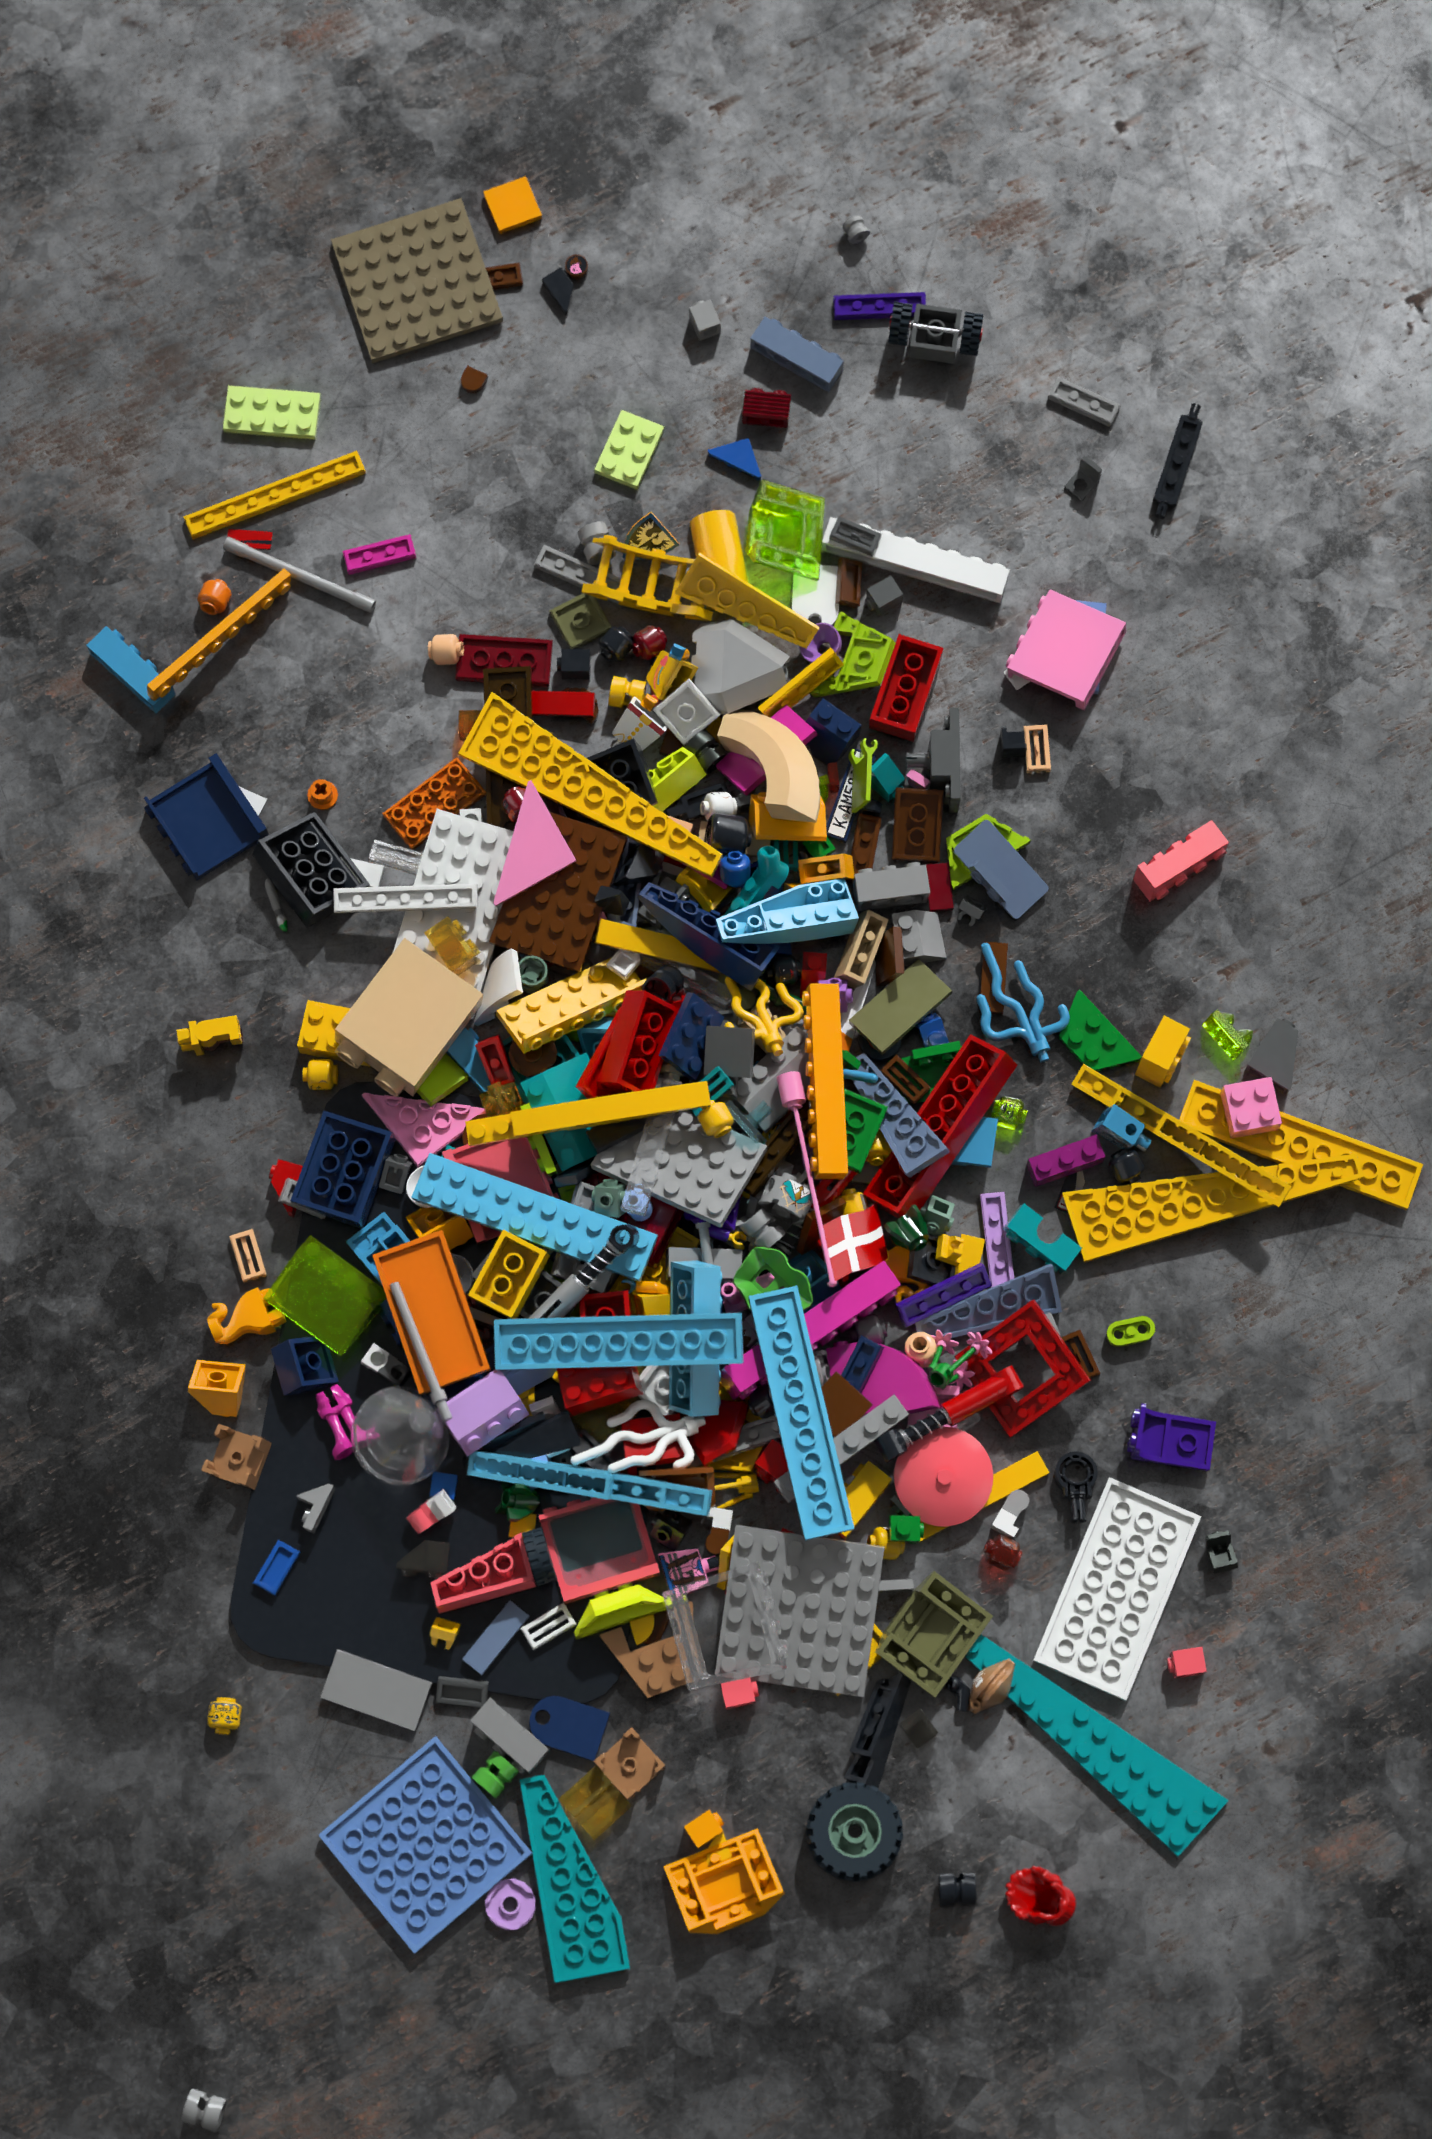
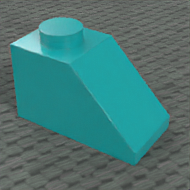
M884 753L872 766L871 788L889 802L893 797L895 798L896 788H904L905 778L889 755Z

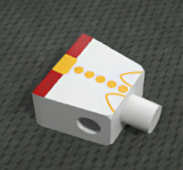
M634 696L612 732L618 739L612 747L634 738L643 751L664 734L667 726L654 712H649L640 706L641 701Z

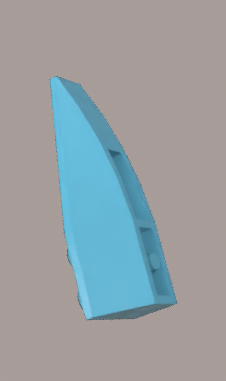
M845 878L796 886L717 918L715 923L722 942L772 944L853 934L859 917Z

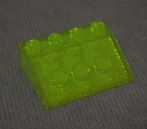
M311 1235L294 1253L264 1296L265 1301L339 1356H342L382 1309L380 1304L387 1299L382 1287Z

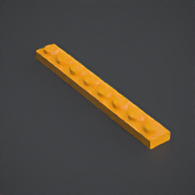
M284 568L147 684V695L153 701L159 697L166 696L176 682H182L187 677L188 672L194 667H200L210 653H216L222 647L223 642L228 638H234L243 625L250 624L256 618L257 613L262 609H268L277 596L284 595L291 587V574Z

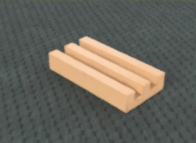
M1047 725L1024 726L1023 731L1025 743L1027 744L1025 754L1027 773L1035 771L1036 773H1041V771L1051 772ZM1029 731H1033L1035 766H1032ZM1038 731H1042L1045 765H1041Z
M250 1229L229 1236L243 1283L267 1276L254 1230ZM247 1236H250L260 1269L258 1272L254 1268L245 1238ZM237 1239H241L251 1272L249 1275H246L236 1242Z

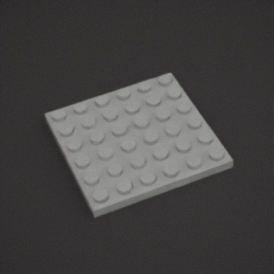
M736 1525L715 1675L734 1678L750 1676V1679L754 1681L864 1697L885 1547L822 1537L805 1541L802 1534Z

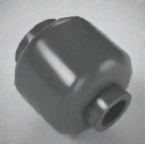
M876 1314L857 1318L858 1321L854 1323L855 1328L850 1329L854 1343L858 1342L861 1335L878 1344L884 1343V1338L888 1336L883 1318L879 1319Z

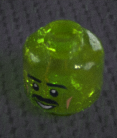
M1002 1096L1000 1100H995L991 1118L998 1119L997 1126L1015 1130L1019 1127L1020 1123L1025 1124L1028 1110L1024 1109V1102L1022 1100Z

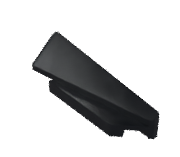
M568 1410L548 1420L542 1411L522 1419L476 1451L531 1459L577 1447L581 1444L576 1423ZM463 1456L462 1462L467 1474L469 1456Z
M900 1671L889 1679L882 1678L874 1686L849 1750L856 1757L845 1774L844 1778L852 1783L860 1782L879 1788L911 1683V1679Z

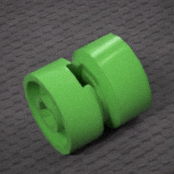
M494 1750L486 1760L487 1766L480 1767L471 1778L497 1799L505 1789L504 1783L511 1782L519 1771ZM499 1769L500 1771L496 1777L493 1773Z

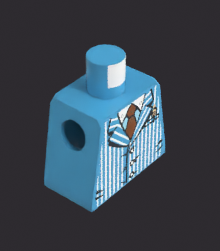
M1115 1104L1103 1110L1092 1129V1132L1122 1149L1136 1146L1145 1152L1152 1139L1141 1133L1145 1125Z

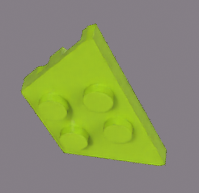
M988 814L981 816L946 838L951 888L955 890L973 879L970 875L971 871L954 854L953 850L982 821L989 820L1016 851L1030 844V839L1012 831L1011 827L998 823L995 818Z

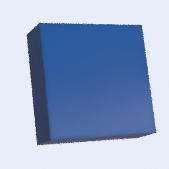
M433 1472L429 1496L433 1497L444 1489L450 1499L455 1501L458 1475Z

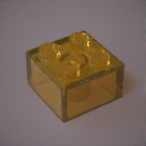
M447 916L424 932L448 969L457 976L481 961L478 957V954L481 953L470 938L468 940L465 938L464 935L467 934V931L457 919L452 920Z

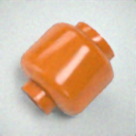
M208 580L203 584L197 601L202 611L210 615H216L225 611L232 593L223 580Z

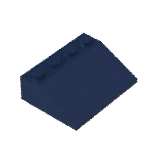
M323 1111L290 1201L341 1223L362 1229L377 1193L385 1161L390 1156L396 1141L393 1133Z

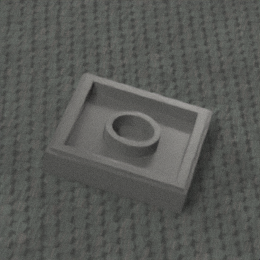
M706 1026L704 1075H708L713 1069L720 1066L727 1076L753 1078L755 1029Z

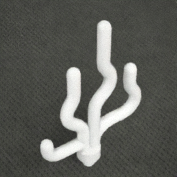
M638 1400L630 1404L623 1413L609 1418L607 1425L612 1428L632 1419L639 1410L645 1409L651 1413L654 1421L661 1428L646 1434L625 1430L616 1432L603 1444L571 1457L570 1462L572 1465H579L611 1451L618 1442L623 1440L637 1444H646L660 1439L655 1450L650 1455H634L612 1463L608 1466V1472L614 1474L635 1465H652L660 1460L666 1447L678 1441L684 1457L675 1461L673 1468L684 1469L694 1459V1452L687 1437L699 1433L698 1428L706 1425L703 1416L697 1418L686 1416L678 1421H669L664 1418L659 1407L654 1402Z

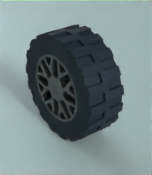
M542 1528L522 1533L537 1586L556 1581L555 1570Z

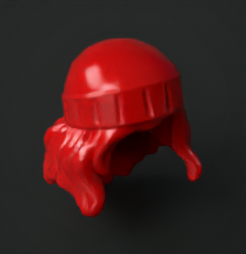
M1032 1866L1030 1869L1017 1870L1014 1874H1011L1010 1882L1005 1886L1008 1889L1005 1894L1007 1905L1011 1906V1911L1015 1913L1019 1920L1028 1921L1035 1925L1047 1923L1052 1926H1060L1072 1918L1076 1909V1899L1073 1892L1063 1886L1062 1880L1058 1875L1036 1866Z

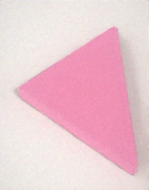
M531 780L527 783L493 902L495 906L577 862Z
M362 1094V1097L386 1128L393 1133L396 1141L417 1168L426 1163L429 1153L437 1155L447 1145L460 1138L466 1126L465 1121H469L480 1114L493 1113L491 1108L486 1107L479 1108L469 1105L438 1102L431 1107L425 1100L421 1099L414 1100L388 1095Z

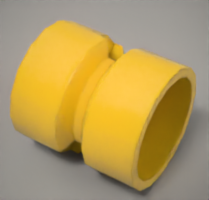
M614 676L611 683L608 706L622 708L624 705L628 706L634 696L639 701H642L646 694L647 682L640 680L628 682L627 678Z

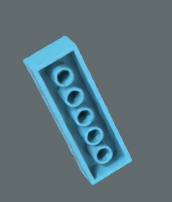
M697 1260L671 1262L670 1315L720 1313V1308L722 1307V1298L720 1296V1284L722 1283L721 1266ZM719 1364L669 1365V1409L691 1417L719 1415V1406L721 1404L719 1395L721 1372Z

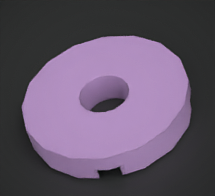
M504 1879L489 1890L485 1900V1907L489 1919L497 1927L505 1930H517L525 1926L532 1919L536 1909V1900L532 1890L524 1882L517 1879ZM508 1897H513L518 1902L517 1909L513 1912H508L503 1907L504 1900Z

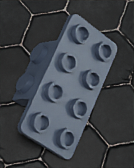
M989 820L982 821L953 850L954 854L971 871L970 875L978 884H982L987 889L986 892L989 897L995 902L998 901L1014 919L1020 918L1048 891V885Z

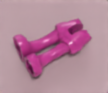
M336 1384L330 1387L334 1400L338 1403L337 1406L331 1408L330 1400L326 1397L324 1391L316 1394L319 1416L328 1421L335 1437L332 1455L335 1460H340L351 1455L354 1452V1447L345 1434L338 1415L341 1414L358 1449L370 1446L377 1439L373 1432L364 1430L359 1425L350 1408L353 1404L350 1395L345 1393Z

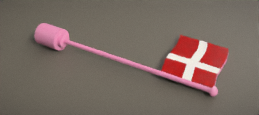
M796 1071L787 1072L776 1078L783 1107L794 1112L830 1281L827 1284L830 1287H835L837 1280L853 1272L873 1268L888 1259L877 1203L863 1211L840 1216L822 1225L798 1109L802 1108V1104L806 1102L801 1074Z

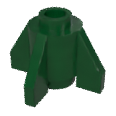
M911 1205L907 1214L900 1217L896 1222H888L884 1225L888 1233L891 1234L890 1238L900 1247L909 1251H920L927 1245L929 1238L927 1224L916 1205Z
M501 1481L504 1491L501 1496V1503L495 1508L496 1513L507 1514L508 1521L518 1522L534 1513L539 1507L540 1496L535 1489H531L525 1484Z

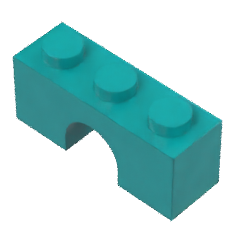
M1022 1204L1003 1228L1007 1232L1006 1237L1016 1244L1020 1242L1026 1247L1025 1251L1034 1258L1039 1257L1046 1262L1044 1265L1052 1264L1054 1273H1057V1271L1060 1274L1065 1272L1082 1247L1064 1233L1060 1234L1053 1243L1041 1241L1037 1235V1227L1043 1217L1026 1204Z

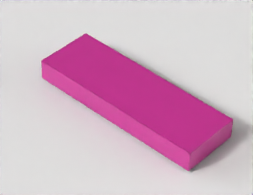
M411 534L343 551L349 575L416 558Z

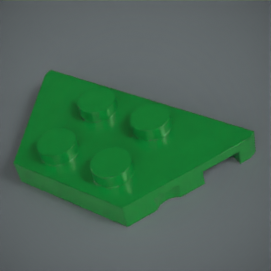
M1079 989L1069 1010V1024L1065 1029L1061 1030L1058 1039L1082 1065L1085 1064L1097 1072L1105 1068H1114L1121 1064L1140 1061L1142 1056Z

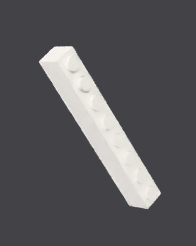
M830 517L822 541V551L994 602H1001L1010 571L1001 564H989L983 562L978 557H965L954 550H941L936 545L930 543L924 545L910 537L901 538L894 536L893 533L886 530L881 532L874 530L881 533L882 536L871 557L830 540L829 536L838 517ZM859 524L873 530L870 526L866 524ZM842 525L839 526L840 528H843L847 531L859 534L864 538H867L872 541L874 540V538L859 533L855 530H852Z

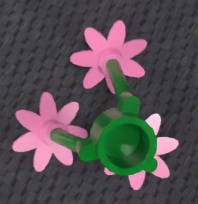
M936 1330V1336H931L936 1342L937 1352L932 1363L927 1368L930 1371V1382L941 1389L957 1382V1386H960V1391L963 1389L964 1384L972 1387V1382L969 1378L974 1376L975 1373L973 1371H966L968 1367L966 1360L973 1353L978 1354L980 1352L984 1359L987 1358V1354L991 1355L992 1350L987 1346L989 1341L986 1339L982 1340L979 1332L975 1334L968 1332L967 1334L970 1339L967 1340V1343L971 1345L970 1350L958 1360L954 1359L952 1366L948 1363L937 1364L945 1350L950 1354H954L955 1351L952 1347L958 1346L959 1343L950 1340L952 1333H947L943 1337L942 1332Z

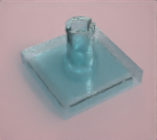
M731 1100L725 1103L733 1119L756 1144L759 1142L765 1144L768 1141L758 1130V1125L774 1112L764 1100L748 1115L746 1113L743 1114Z

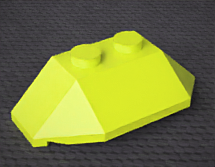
M632 1583L619 1586V1591L609 1594V1591L597 1593L594 1595L595 1599L590 1600L574 1631L576 1640L628 1623L631 1620L671 1609L670 1600L640 1585L633 1586Z

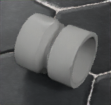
M593 522L579 529L577 534L580 543L585 547L584 554L588 564L598 565L601 561L603 546L592 541L593 538H603L604 535H609L606 523ZM612 550L611 559L616 555L615 550Z
M764 1207L740 1227L748 1238H754L753 1244L756 1247L770 1248L786 1234L778 1223L771 1222L772 1216Z
M191 2089L185 2103L181 2121L194 2126L201 2123L203 2129L217 2132L225 2112L227 2099L215 2095L208 2098L205 2092Z

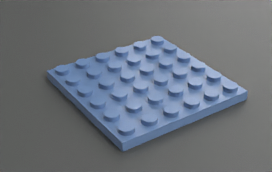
M436 1736L319 1834V1837L414 1954L532 1854Z

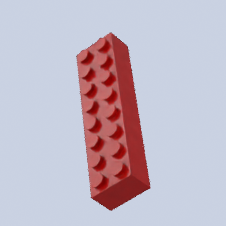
M970 1034L917 1112L950 1152L909 1178L895 1154L891 1151L863 1195L873 1204L877 1203L878 1208L898 1219L907 1214L911 1205H916L921 1210L1017 1067L1015 1061L1005 1051Z

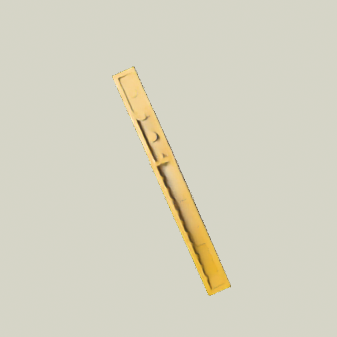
M1085 1064L1082 1065L1071 1084L1108 1107L1113 1104L1117 1105L1145 1125L1144 1128L1278 1207L1281 1206L1292 1187Z
M703 1081L513 1111L510 1114L465 1121L469 1146H477L556 1131H570L711 1106L708 1082Z

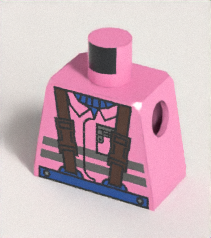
M698 1549L658 1554L672 1602H676L707 1586L708 1579L706 1573L719 1569L716 1555L701 1559Z

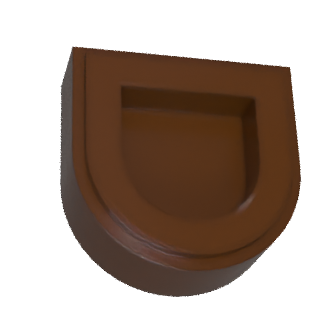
M467 365L461 376L462 388L468 393L481 391L488 379V374Z

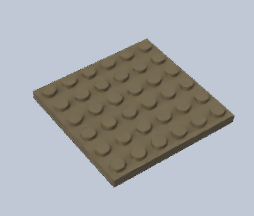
M462 198L331 239L372 364L504 322Z

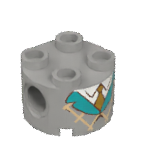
M783 1173L782 1176H771L758 1202L759 1205H762L761 1208L764 1207L772 1217L783 1222L786 1218L792 1219L790 1224L793 1225L804 1223L806 1214H808L813 1203L809 1185H802L796 1182V1177L789 1173Z

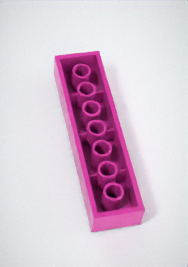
M882 1261L804 1314L813 1352L818 1348L817 1344L820 1343L821 1346L826 1345L838 1334V1330L841 1333L845 1332L858 1321V1317L870 1315L878 1307V1303L882 1307L898 1294L896 1290L901 1284L885 1261ZM759 1344L743 1354L744 1363L728 1364L721 1370L720 1382L733 1401L739 1397L744 1400L758 1388L757 1385L759 1383L761 1386L768 1383Z

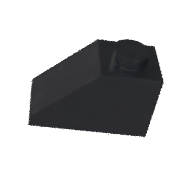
M637 843L630 848L613 884L618 887L645 882L652 877L656 878L663 869L662 862L665 856L650 847Z

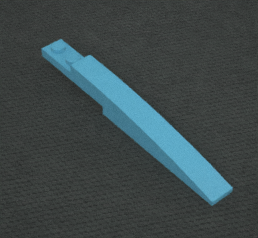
M475 1451L469 1456L467 1475L525 1484L532 1487L606 1500H619L703 1516L709 1515L713 1491L668 1483V1481L623 1473L611 1474L605 1470L483 1451Z

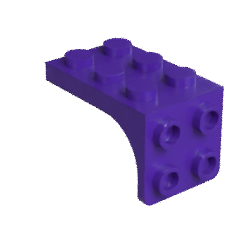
M1141 1403L1138 1409L1134 1410L1130 1427L1134 1428V1433H1131L1127 1446V1452H1131L1130 1459L1203 1471L1210 1470L1216 1421L1156 1412L1146 1408V1404Z

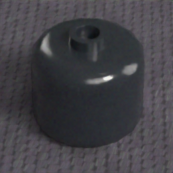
M712 814L708 819L704 842L723 856L728 855L731 851H739L745 854L752 840L747 819L737 815Z

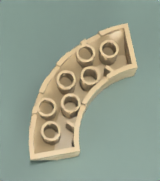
M738 709L725 714L717 736L725 751L738 753L749 759L752 758L764 770L767 780L764 804L771 818L817 823L821 799L819 792L820 781L812 756L798 736L777 720L760 713Z

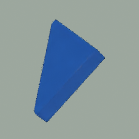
M749 438L708 450L709 457H714L740 472L743 471L757 480H761V474Z

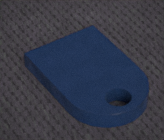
M549 1696L540 1700L534 1706L530 1714L529 1723L532 1734L543 1745L594 1762L610 1713L564 1697ZM540 1711H547L550 1714V1720L545 1725H540L536 1722V1715Z

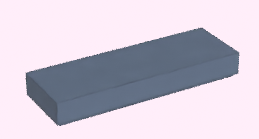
M509 1601L462 1660L480 1675H483L530 1616L512 1601Z

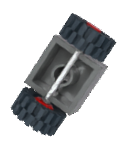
M894 302L890 319L888 344L907 346L910 328L912 335L909 358L954 364L958 337H961L959 354L978 356L984 314L965 312L962 330L960 328L962 310L916 304L914 321H911L913 304Z

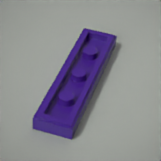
M925 292L835 295L834 317L835 320L891 318L894 302L913 304L911 317H914L916 304L926 305Z
M979 1263L896 1303L895 1306L903 1326L908 1327L992 1285L984 1264Z

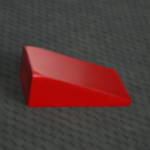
M500 1034L475 1044L493 1090L516 1081Z

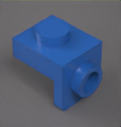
M931 1012L916 1025L924 1047L949 1043L942 1019L936 1013Z

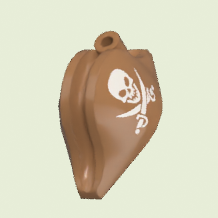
M1008 1658L984 1668L975 1676L969 1700V1710L975 1714L994 1707L1007 1698L1015 1668L1013 1661Z

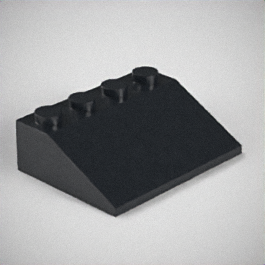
M634 738L587 758L628 787L636 795L648 801L652 806L658 804L645 757L640 745ZM557 803L561 816L598 828L604 826Z
M316 812L258 840L252 854L306 928L334 913V888L369 887L370 885ZM352 872L356 875V877L359 879V881H360L362 884H360V883L358 882V880L355 878V876L352 874Z

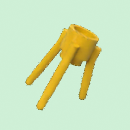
M714 1472V1478H738L736 1482L716 1485L715 1491L737 1487L738 1493H743L717 1508H728L745 1499L753 1498V1493L759 1492L755 1473Z

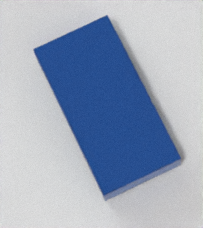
M278 1540L253 1584L276 1596L300 1555V1551Z

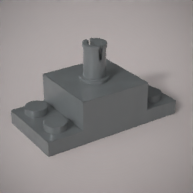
M959 708L949 709V715L944 716L943 730H931L929 751L927 753H906V768H927L930 780L929 789L944 790V805H948V813H958L961 799Z

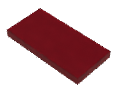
M459 634V642H463L464 654L459 657L456 665V681L484 683L483 669L530 666L532 686L550 687L553 640Z

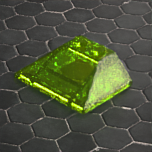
M762 479L749 510L746 541L747 555L754 563L818 581L820 576L825 498Z

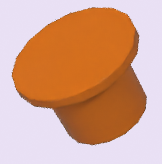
M323 779L316 780L308 789V801L316 809H329L337 802V789L329 781Z

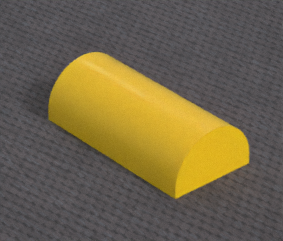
M714 510L694 517L690 521V530L696 557L701 553L706 557L713 558L715 563L748 582L735 513L728 510ZM706 606V609L709 611L715 610L709 606Z

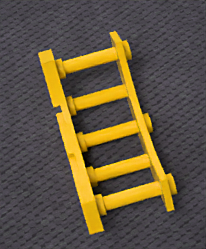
M604 535L603 538H593V543L603 546V552L597 579L594 580L593 584L583 583L581 593L607 601L608 598L619 601V605L672 617L674 614L685 615L686 619L712 620L713 612L704 609V604L700 605L691 602V605H683L680 602L681 596L675 594V590L686 574L687 567L690 568L695 559L666 555V552L660 549H652V551L640 549L618 542L617 537ZM612 550L626 554L619 588H616V590L607 587V583H605ZM635 556L652 560L645 594H642V597L629 594L630 591L628 590ZM661 563L678 566L671 599H668V602L655 600L656 597H654Z

